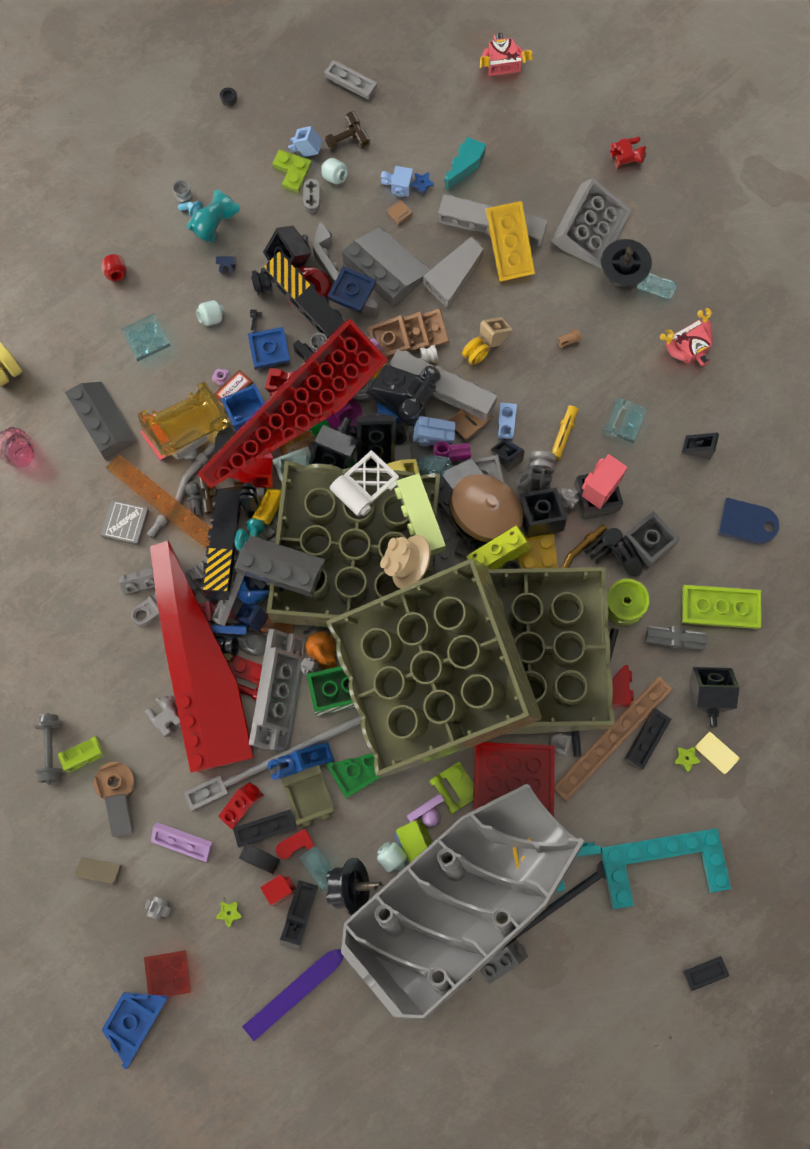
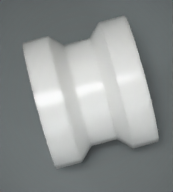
M435 345L427 349L424 347L420 348L421 358L429 363H438Z

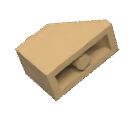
M502 317L486 319L480 324V335L483 341L490 347L500 346L513 331Z

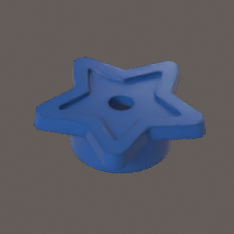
M429 172L423 175L415 173V181L411 184V187H416L417 190L424 193L429 187L434 186V183L429 180Z

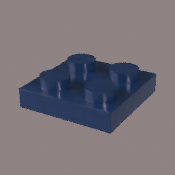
M343 266L327 298L330 301L361 313L376 285V279Z

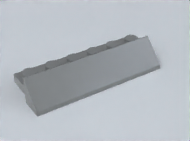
M276 629L268 630L249 745L258 747V749L284 752L289 749L302 674L300 665L305 656L307 638L296 634H287Z

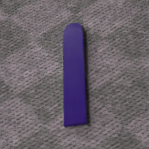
M335 949L323 955L242 1026L253 1041L259 1038L335 971L344 958L341 949Z

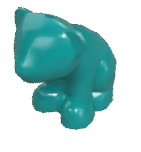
M217 189L213 192L211 204L195 211L186 227L199 238L214 243L216 239L215 231L221 219L232 218L239 212L240 205Z

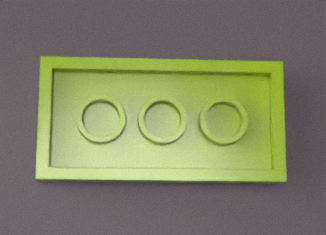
M683 585L682 624L760 629L761 590Z

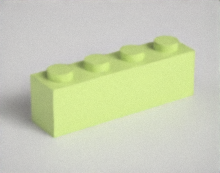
M419 473L397 480V488H394L397 499H402L403 506H401L404 517L408 516L410 521L407 524L410 534L426 538L430 545L431 555L445 551L446 545Z

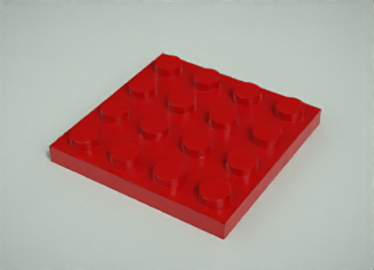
M483 742L475 745L473 811L528 784L539 801L554 817L555 745Z

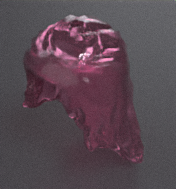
M9 427L5 431H1V459L10 464V466L17 468L29 465L35 457L31 438L20 428Z

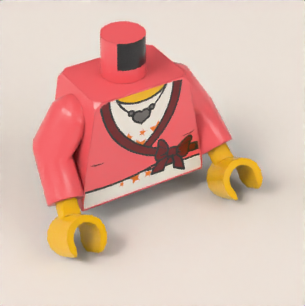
M497 33L494 35V41L489 42V47L484 49L480 57V68L487 66L488 76L521 72L522 60L523 63H526L527 60L533 61V54L531 50L524 51L518 44H515L512 38L504 39L502 33Z
M705 308V316L702 310L698 311L697 315L699 318H702V321L698 320L675 334L672 330H666L667 337L665 334L660 335V339L666 341V347L672 357L684 361L686 364L697 360L702 367L711 361L707 355L713 343L711 321L708 319L712 314L711 309Z

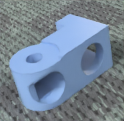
M500 403L498 438L513 439L517 404Z

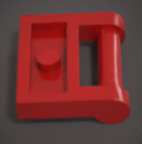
M236 655L230 665L233 675L257 685V688L254 690L238 683L239 691L256 700L262 665Z

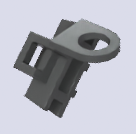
M530 466L525 472H520L517 477V489H527V493L537 491L531 490V488L539 490L551 489L550 482H552L551 474H544V467Z

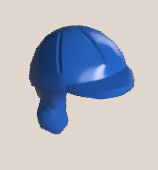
M244 575L237 596L245 604H259L266 599L270 589L267 588V585L260 589L250 577Z

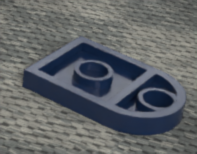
M731 498L725 499L718 535L753 544L768 543L777 535L779 520L772 510ZM764 524H771L773 526V531H766L764 529Z

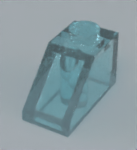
M315 845L299 858L324 893L328 890L327 872L333 869Z

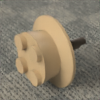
M414 535L408 539L404 537L391 538L385 555L380 562L381 568H384L387 575L392 576L395 585L400 589L420 581L425 573H429L430 570L435 572V568L429 565L431 556L430 545L427 539L420 535Z

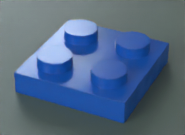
M284 327L248 333L255 370L291 363Z

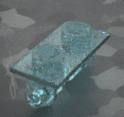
M649 273L642 282L638 283L637 288L672 299L677 283H674V280L659 279L658 276Z

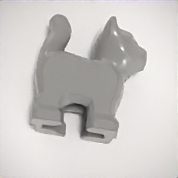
M162 696L161 698H156V701L163 711L156 716L155 712L148 708L145 710V713L149 715L154 727L159 729L161 734L167 738L176 732L174 728H171L173 723L179 727L181 725L178 711L174 707L175 698L173 696Z

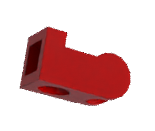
M303 829L277 844L275 852L279 858L289 860L293 857L294 853L305 847L307 851H311L316 847L308 831Z

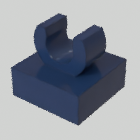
M217 256L216 264H221L219 272L223 273V267L227 266L229 267V273H233L232 265L236 264V256Z

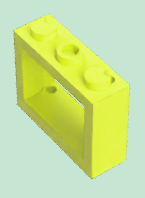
M516 525L466 557L468 560L471 558L486 565L488 569H501L507 561L516 560L532 550V547L523 532Z

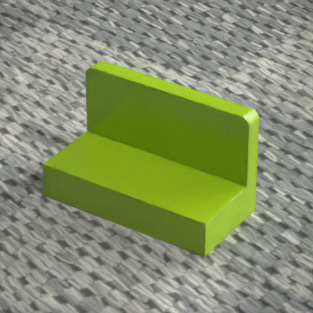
M421 819L396 829L409 864L433 843L429 831Z

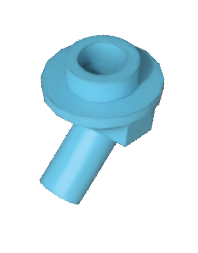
M201 201L178 204L179 211L189 209L191 217L195 211L203 208Z

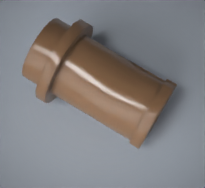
M572 329L570 333L557 337V340L559 341V346L563 348L574 342L579 343L582 337L578 329Z

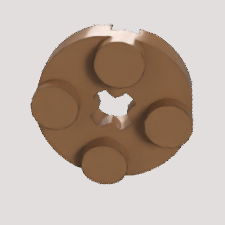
M108 762L102 765L94 778V789L104 800L106 796L126 793V797H128L134 791V774L129 767L120 762ZM112 777L119 779L118 786L109 785Z

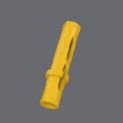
M569 405L567 407L564 419L560 422L561 427L551 452L556 455V460L558 461L561 460L570 432L575 427L574 421L579 412V409L575 406ZM568 419H570L567 429L565 430ZM562 436H564V437H563V440H562V442H561L560 447H558L559 444H560V441H561Z

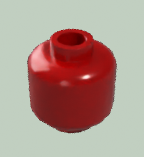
M110 254L102 259L101 267L106 279L120 281L125 277L127 268L124 259L120 255Z

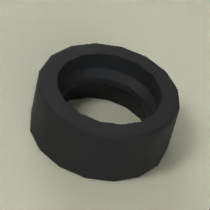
M245 844L239 856V859L271 874L275 873L280 862L279 858L249 844Z

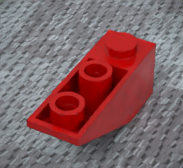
M260 458L230 477L242 483H251L255 488H273V458Z

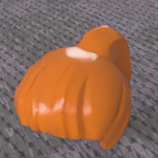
M317 631L308 636L305 644L308 656L314 658L323 670L337 667L335 659L336 641L325 631Z

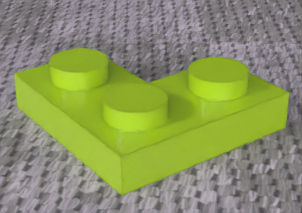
M279 149L272 165L273 168L287 172L282 182V188L299 193L312 165V161Z

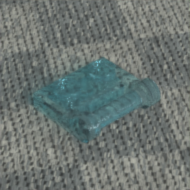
M616 398L614 409L608 424L603 428V433L634 443L648 408ZM622 408H625L627 411L620 429L615 428L614 426Z

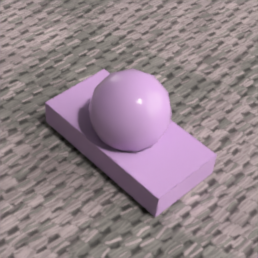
M438 794L408 814V821L411 823L421 818L425 826H437L441 820V815L436 807L444 803L441 794Z

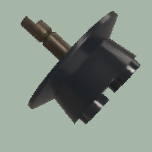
M620 239L612 242L605 248L601 256V267L612 285L629 287L642 282L649 275L652 259L647 248L641 243L631 239Z
M350 858L345 862L343 868L335 867L332 871L327 872L328 893L326 901L336 909L345 908L347 913L352 916L369 901L370 890H377L378 886H383L381 881L369 882V876L363 862L358 858Z

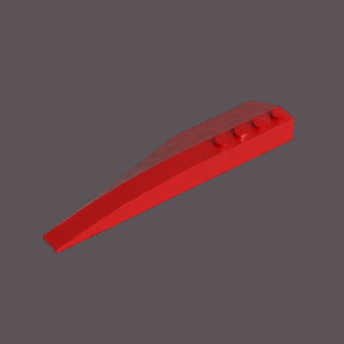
M348 319L246 421L197 475L212 488L340 411L388 359L351 319Z
M166 541L152 545L150 550L158 611L190 773L203 772L253 759L254 755L252 746L249 745L250 737L237 679L221 651L222 648L219 642L216 641L213 635V630L195 598L196 595L179 565L170 542Z

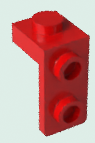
M248 782L236 791L218 817L230 829H233L249 808L260 801L264 794L260 792L256 785Z

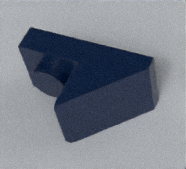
M243 603L234 620L241 624H247L259 632L266 622L268 614L257 604Z

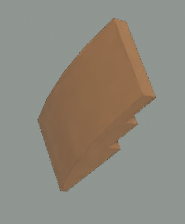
M440 308L424 314L418 312L404 318L400 315L368 327L370 339L374 337L382 347L380 351L387 359H392L397 349L416 354L420 353V348L423 347L427 349L435 345V348L450 343Z

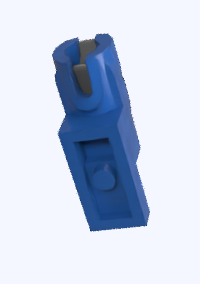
M327 742L295 750L289 755L270 760L268 762V770H270L271 778L278 780L317 765L322 766L332 763L335 760Z

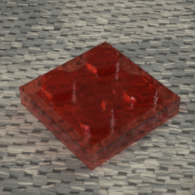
M186 950L144 957L148 994L174 996L191 993Z

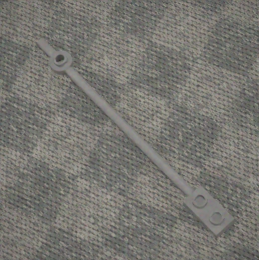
M359 715L226 780H222L219 775L183 792L190 810H197L228 795L227 787L267 769L270 760L289 755L295 750L315 746L361 724L362 717Z

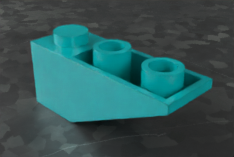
M469 137L466 138L464 143L461 142L458 149L459 154L453 158L452 168L450 172L447 171L444 178L446 190L455 186L480 167L486 154L485 143Z

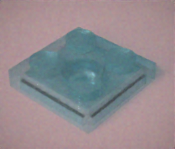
M155 314L149 315L121 329L137 362L170 347Z

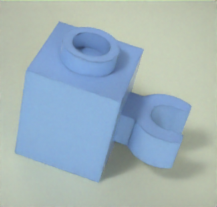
M312 126L297 129L295 137L290 139L293 144L289 145L288 148L291 152L299 150L304 157L319 154L323 140Z
M395 166L394 174L382 171L381 184H391V194L409 197L413 180V169Z

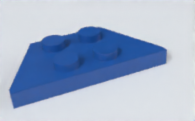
M132 992L122 993L103 1026L102 1032L106 1039L110 1041L113 1051L117 1052L121 1058L124 1069L130 1067L169 999L168 996Z

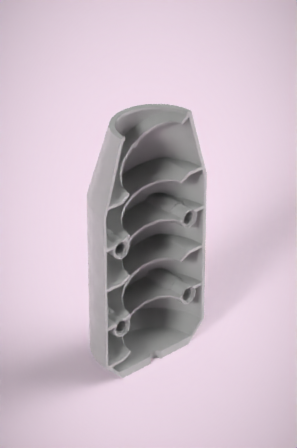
M525 784L462 816L345 921L341 953L394 1018L426 1020L547 908L582 848L584 840L581 837L579 839L575 838L559 824L539 801L531 787ZM514 847L517 848L520 863L518 870L516 869L512 849Z

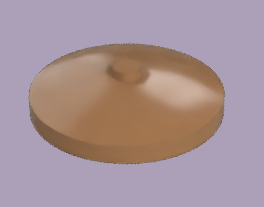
M469 475L461 479L451 492L449 504L452 516L460 528L473 538L488 543L516 525L520 529L523 522L521 503L513 490L502 481L488 475Z

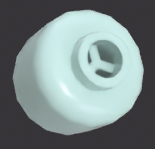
M329 158L322 164V177L325 180L336 185L346 180L348 170L345 163L335 158Z
M211 300L201 303L196 310V315L200 323H203L205 326H211L222 321L225 311L223 306L219 305L217 301Z
M386 842L377 851V861L387 872L395 870L399 872L406 866L405 860L407 855L398 843Z

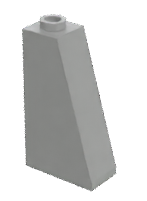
M470 237L423 276V285L447 309L451 306L483 258L482 244Z

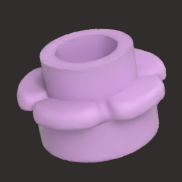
M217 369L212 376L213 382H216L219 386H223L230 379L229 371L226 369Z

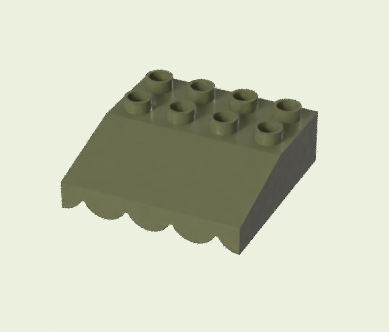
M285 461L275 544L313 555L326 561L313 597L285 588L282 592L279 590V586L270 584L267 614L273 623L328 627L326 621L400 590L395 585L392 576L387 575L384 568L380 566L391 538L404 537L408 539L414 536L410 534L407 526L410 523L408 516L404 517L401 506H403L402 499H397L394 488L391 491L387 489L370 505L371 510L365 516H357L330 490L332 483L351 468L341 469L327 464L303 466L295 462ZM393 470L399 476L398 480L415 475V473ZM354 472L350 477L355 481H363V472ZM365 472V481H377V473ZM379 473V481H389L392 478L388 473ZM425 474L420 477L437 521L440 474ZM365 485V491L372 496L377 492V486ZM434 555L430 556L429 565L432 567ZM430 570L429 573H425L421 580L432 576V571Z
M473 558L326 621L330 632L337 641L336 651L340 665L349 678V692L352 702L362 717L361 728L365 742L375 757L374 768L376 776L386 777L465 750L542 719L489 570L486 565Z
M606 567L488 569L542 716L541 720L506 734L612 729L615 722L612 709L613 687L610 670V638L607 629Z

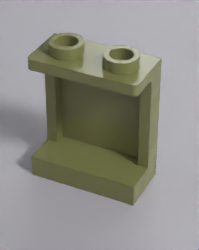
M319 765L281 779L297 826L302 825V828L313 825L314 820L321 818V821L332 818V814L336 813Z

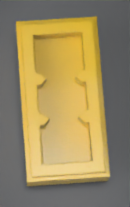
M268 489L252 519H259L264 524H270L280 506L281 490Z

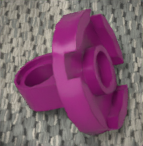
M351 399L340 411L328 417L326 421L331 427L338 428L339 425H342L344 417L351 419L350 425L357 427V417L363 416L360 405Z

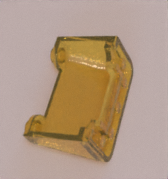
M205 381L197 384L198 391L195 394L190 392L189 398L158 413L156 410H153L152 414H149L147 410L138 413L139 425L142 431L161 455L170 456L176 450L214 431H221L226 427L227 415Z

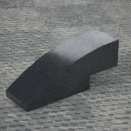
M301 880L298 881L280 937L281 946L300 950L318 885Z

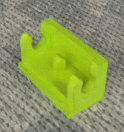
M97 736L58 753L63 770L67 773L105 756Z

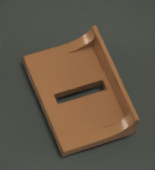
M461 409L448 421L455 422V432L467 441L489 423L493 416L490 414L486 422ZM467 415L477 425L474 426L465 416Z

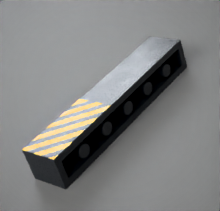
M277 253L262 268L261 272L319 333H323L329 338L345 322L341 318L342 315L338 310H333L326 297L318 294L316 287L304 279L303 273L290 264L291 261L285 254Z
M218 489L217 496L213 497V508H215V511L211 513L210 522L213 525L212 529L208 531L210 546H206V557L208 559L207 563L204 562L203 565L205 580H201V591H204L205 599L229 600L236 551L234 541L239 528L242 506L239 498L241 490Z

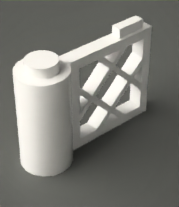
M371 450L348 472L338 477L330 486V490L357 516H365L371 510L370 505L387 489L391 491L397 485L399 476ZM372 458L377 463V468H365V463ZM354 472H363V481H355L350 476ZM365 472L377 473V481H365ZM379 473H388L392 478L389 481H379ZM365 485H376L377 492L371 496L365 491Z

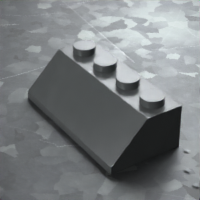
M102 382L80 383L65 392L104 459L137 442Z
M250 536L242 547L234 568L239 574L313 597L326 560Z

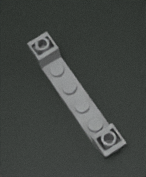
M320 223L312 246L313 255L324 272L329 276L332 284H334L339 275V270L335 262L331 263L329 260V254L326 248L332 245L331 238L333 235L328 227L325 228ZM369 297L361 313L373 316L378 315L379 304L375 297Z

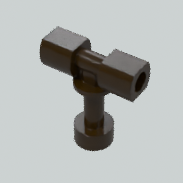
M354 111L345 114V121L348 125L346 131L335 136L332 134L325 136L326 144L330 150L337 147L338 142L349 137L352 140L356 139L360 148L370 144V138L364 129L361 130L360 121Z
M199 477L200 487L205 497L203 499L204 512L206 515H210L215 511V508H213V497L217 496L218 489L216 486L210 488ZM240 481L234 482L235 486L221 489L241 490L243 483Z

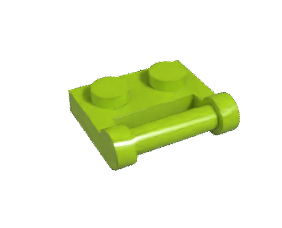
M457 762L429 781L443 797L451 815L474 801V783L460 762ZM445 778L460 799L459 803L456 804L441 782Z

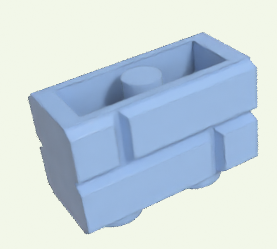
M418 416L414 423L413 441L419 443L420 446L435 445L437 442H447L449 445H452L455 437V422Z

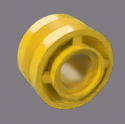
M480 336L472 339L461 353L465 359L469 358L468 362L472 366L481 362L490 351V346L486 343L483 344L484 341Z

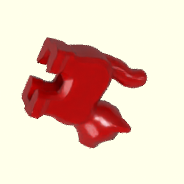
M639 136L628 139L624 138L610 144L609 152L612 158L616 156L615 165L617 168L632 161L637 163L644 162L646 146L636 150L632 148V144H637L640 141Z

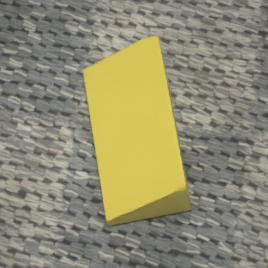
M710 731L694 747L724 775L740 759Z

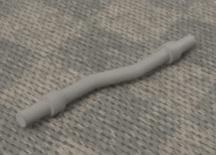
M212 442L202 453L198 454L195 458L196 461L183 475L174 501L162 515L156 518V523L147 532V535L151 538L155 536L161 527H165L169 517L182 503L185 487L201 465H205L209 460L208 457L214 451L215 445Z

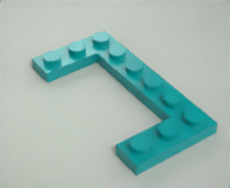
M718 828L602 847L601 857L612 910L634 906L626 869L628 864L701 852L709 892L731 889Z

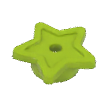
M681 747L677 748L679 756L674 763L682 765L687 772L690 771L693 764L700 763V760L695 756L694 747L688 750Z
M237 901L230 905L225 902L220 903L221 911L216 916V919L224 920L227 927H231L234 920L242 918V915L237 910Z

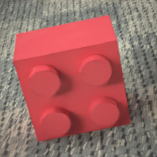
M609 454L605 459L601 458L598 461L593 474L589 473L582 486L584 490L582 497L600 509L620 484L628 468Z

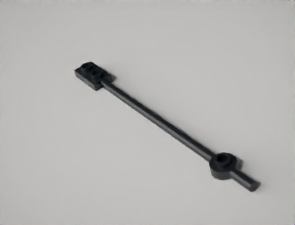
M601 860L597 864V871L547 906L507 945L601 878L606 879L603 861Z

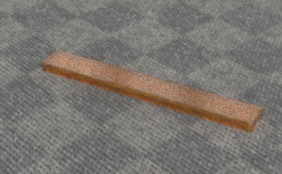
M120 454L106 467L109 472L203 548L206 549V546H210L208 531L212 528Z

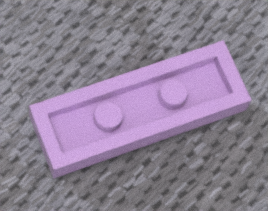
M158 822L153 827L151 837L152 843L204 862L208 861L213 842Z

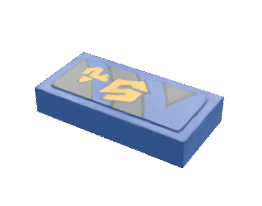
M216 622L209 623L213 633L246 634L249 631L247 624L225 623V626Z

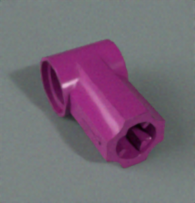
M437 442L434 445L433 463L436 466L444 467L449 464V461L471 459L469 443L449 445L447 442Z

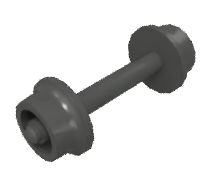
M46 713L45 715H39L37 717V724L34 725L35 729L44 730L45 768L36 769L35 773L38 775V782L47 783L48 785L52 782L60 781V773L63 772L62 768H53L52 729L62 727V724L59 723L58 715Z

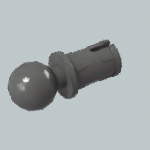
M189 482L185 487V491L190 496L187 498V501L190 504L191 517L197 518L198 515L201 517L203 516L200 501L202 497L198 496L200 486L196 482Z

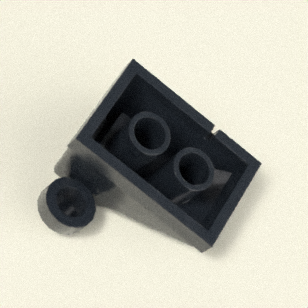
M385 364L366 394L412 426L436 389L435 384L440 380L441 374L436 367L431 365L426 366L420 375Z
M375 413L357 417V427L350 425L348 428L350 429L349 434L358 439L357 463L371 450L385 464L395 462V444H402L407 439L405 428L396 424V416ZM370 458L365 463V466H377V463Z

